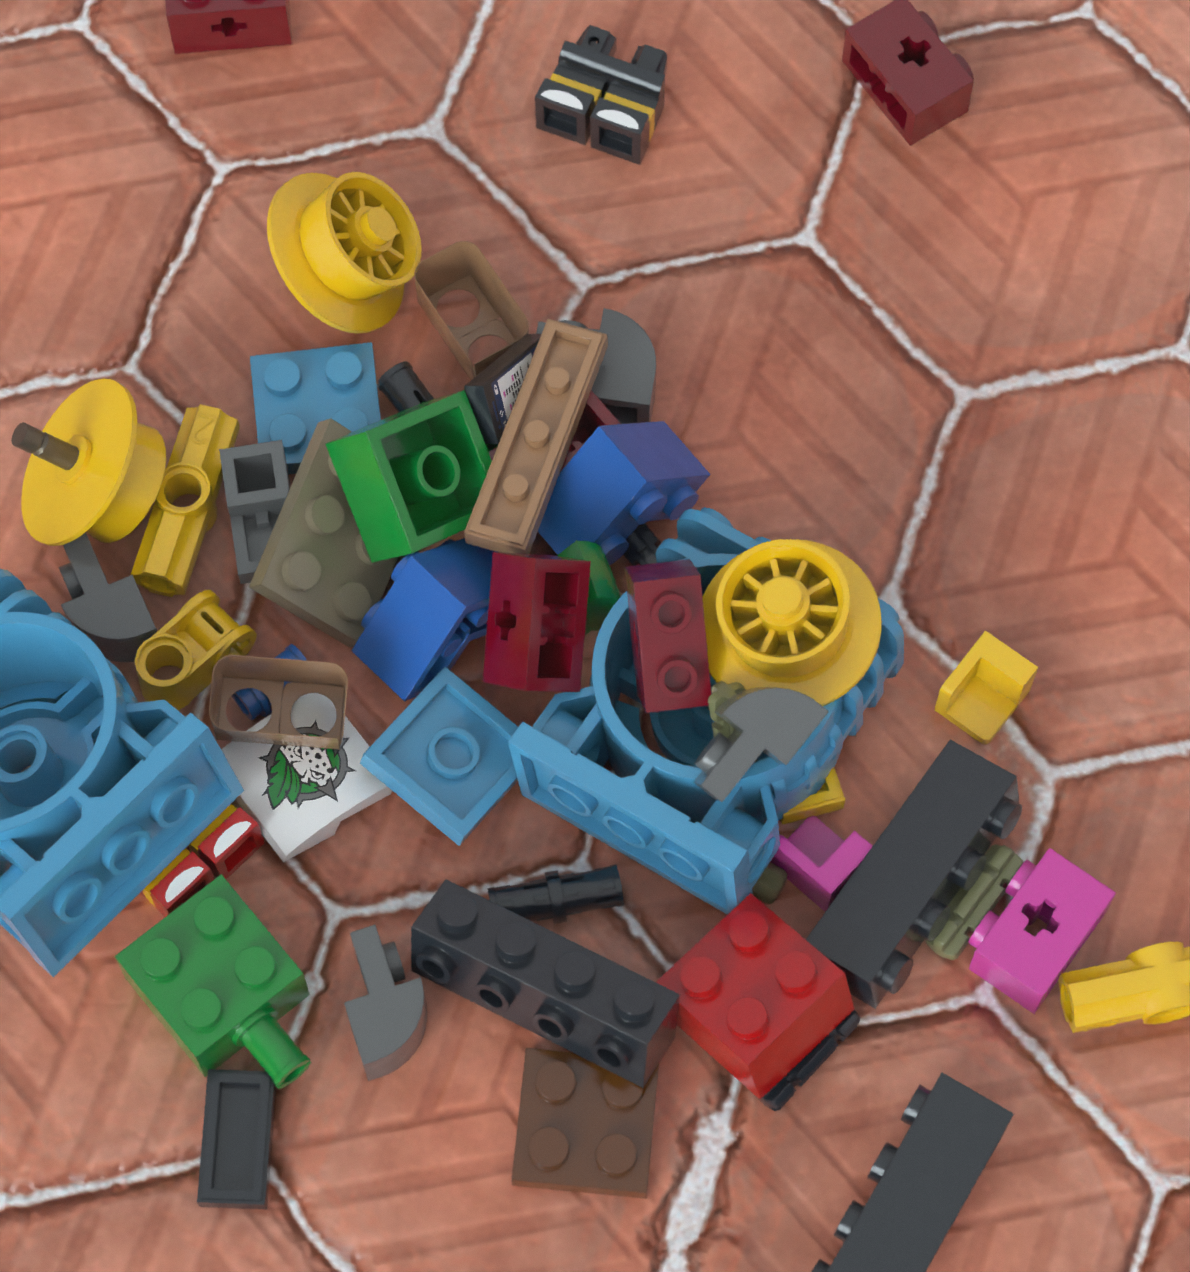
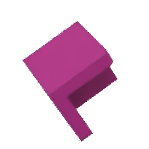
M812 816L808 817L788 839L779 835L780 846L770 862L784 869L787 873V879L826 912L873 846L856 831L844 841L817 817Z

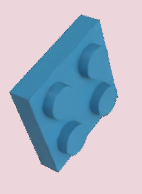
M372 342L250 356L258 443L282 440L289 474L297 473L318 422L331 418L354 432L381 420Z
M444 667L366 750L360 764L460 846L518 781L508 741L518 726L447 667Z

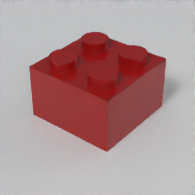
M752 893L741 901L656 981V983L680 994L677 1026L760 1100L855 1009L845 973Z

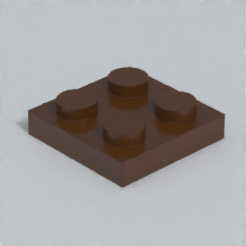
M526 1048L512 1171V1186L647 1199L659 1064L642 1088L573 1052Z

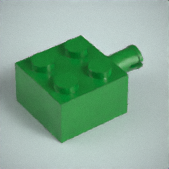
M465 390L420 403L325 443L371 563L415 553L465 530L492 462L489 452L498 446V444H485Z
M222 874L114 956L125 979L204 1077L208 1075V1069L218 1068L244 1046L273 1079L278 1089L290 1085L309 1068L311 1064L309 1057L302 1053L277 1022V1020L310 995L304 974Z

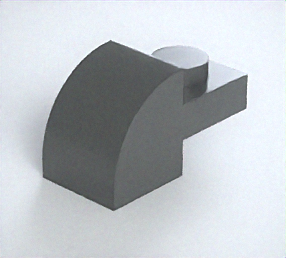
M282 440L219 449L237 570L241 584L251 583L291 488Z
M85 532L74 541L63 545L70 563L59 567V570L72 600L61 604L62 609L72 625L86 634L108 660L135 662L138 648L145 640L154 635L157 629L133 575L108 584Z
M758 687L732 696L721 704L714 713L735 730L728 738L722 733H718L701 752L695 765L702 772L694 780V783L715 800L723 802L762 752L775 762L787 765L829 711L811 697L785 688Z
M376 925L350 932L368 995L344 1002L368 1081L388 1075L404 1065L418 1049L427 1025V1004L421 977L395 986L394 983L406 979L395 942L382 945Z

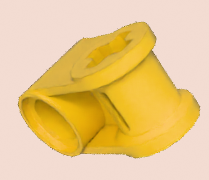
M204 590L196 594L180 609L175 617L149 639L145 640L138 648L135 665L143 697L147 702L166 700L175 709L180 710L212 683L214 666L221 658L228 655L246 656L256 641L257 633L249 625L240 626L219 606L220 598L212 590ZM171 665L182 669L177 676L169 680H159L152 677L154 672L163 666Z

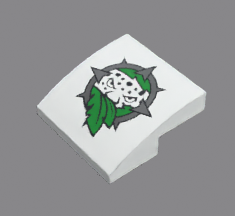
M309 693L301 696L294 703L291 709V722L300 734L320 737L328 733L334 726L336 709L332 701L326 696L318 693ZM271 714L246 731L256 732L262 729L269 722ZM346 716L340 750L235 741L230 742L221 749L244 789L235 800L246 813L259 823L262 835L283 862L335 835L340 821L392 793L389 787L360 764L363 754L370 746Z

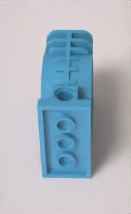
M704 507L700 511L688 509L683 512L677 521L678 538L663 540L656 550V562L690 559L700 574L703 597L707 586L714 576L730 560L756 545L771 540L764 537H757L756 539L749 537L733 528L725 516L711 508ZM626 591L611 608L598 633L593 651L592 675L589 687L581 688L580 692L555 694L534 725L530 726L522 722L508 741L521 795L728 915L750 893L753 894L752 888L778 851L780 846L778 820H781L783 814L789 812L788 810L819 791L825 783V778L837 763L843 747V741L848 735L856 736L863 725L864 710L877 705L884 693L885 679L896 677L904 664V633L898 623L900 617L892 606L878 598L881 609L882 633L876 656L866 674L846 694L823 706L829 712L787 765L775 762L762 752L757 758V762L751 765L725 800L720 802L694 783V780L702 772L695 765V762L701 752L714 738L712 723L715 721L710 717L709 705L650 712L652 731L660 750L666 756L664 758L648 748L640 727L639 708L619 701L620 693H623L642 704L636 689ZM710 675V685L712 688L716 682ZM608 759L614 770V773L603 768Z
M0 569V925L28 950L43 969L54 977L207 828L244 789L207 725L191 712L185 717L166 700L138 703L133 690L121 671L103 655L97 645L86 634L74 627L59 612H52L45 600L34 591L26 590L23 583L11 572ZM27 766H30V767H29L28 769H26L24 772H21L24 768H26Z

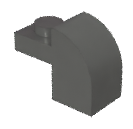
M604 308L600 330L589 329L607 334L608 348L593 384L592 391L621 424L651 422L656 388V355L652 342L643 328L633 319L620 312ZM561 320V321H559V322L567 323V324H570V325H574V326L582 327V328H585V329H589V328H588L587 326H585L584 324L579 323V322H576V321H571V320ZM538 321L536 334H542L546 322Z

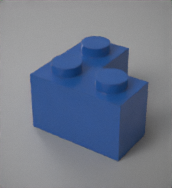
M664 421L599 426L560 472L538 532L557 555L576 540L596 543L603 548L608 563L611 565L626 552L629 547L626 538L639 524L661 519L676 520L680 518L685 510L691 509L699 498L696 491L711 474Z
M465 538L457 541L449 539L436 548L421 553L417 551L408 554L394 568L391 574L394 584L385 598L374 604L363 617L361 626L364 628V631L351 651L403 701L417 697L444 667L451 671L468 643L486 635L493 552L496 551L467 544Z

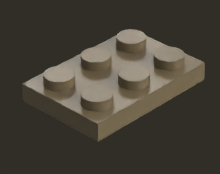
M330 418L317 423L249 588L346 646L354 647L364 631V628L361 626L362 619L368 610L381 600L398 557L371 563L325 443L347 435L352 431Z

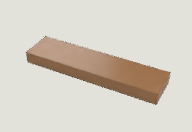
M547 319L464 531L467 544L496 552L530 553L608 348L607 334Z

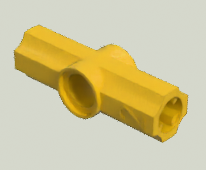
M202 404L194 408L187 407L168 465L165 468L161 487L131 571L136 584L143 586L151 593L168 597L178 594L185 595L205 533L212 528L217 519L216 499L223 481L219 449L234 447L240 430L238 419L227 415L219 408ZM185 494L200 496L194 504L187 507L172 505L174 500Z
M1178 941L1158 943L1132 952L1126 957V960L1061 973L1058 978L1060 1002L1065 1020L1070 1025L1072 1033L1109 1027L1138 1019H1143L1144 1024L1150 1025L1168 1023L1190 1016V947L1184 948L1183 943Z

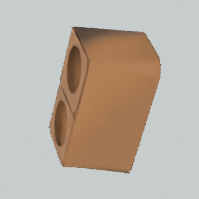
M468 241L456 242L417 265L415 269V284L418 303L470 380L475 378L526 334H529L527 317L475 244ZM451 290H466L478 299L480 311L478 317L471 324L464 327L449 326L437 312L438 301L445 293ZM486 335H494L508 343L504 348L476 362L474 367L472 366L471 360L468 357V351L476 339Z
M228 655L221 658L213 669L209 716L216 740L340 750L344 734L348 688L346 672L342 667L331 662ZM284 681L290 682V683H287V684L285 685V687H284ZM254 688L260 690L270 700L272 706L271 718L262 729L256 732L239 731L227 719V702L235 692L241 689ZM309 693H318L326 696L332 701L336 709L334 726L328 733L320 737L300 734L291 722V709L294 703L301 696Z

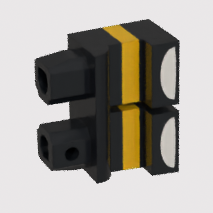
M589 25L576 43L565 40L557 67L550 79H544L535 95L536 128L586 145L591 134V148L641 165L664 108L667 53L645 44L638 46L631 63L614 58L616 38L609 31Z

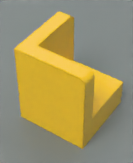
M985 630L941 686L934 710L981 744H989L1030 692L1038 667Z

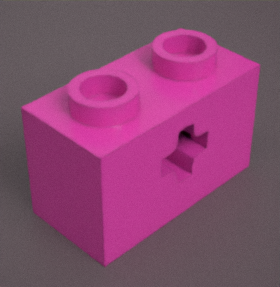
M1051 848L1047 850L1037 866L1029 860H1026L1021 865L1005 890L1007 894L1013 897L1001 916L990 910L968 941L969 944L976 948L969 970L1033 1014L1039 1009L1058 982L1060 974L1065 972L1107 913L1116 892ZM1039 918L1048 925L1046 929H1042L1034 937L1025 929L1027 925H1032Z

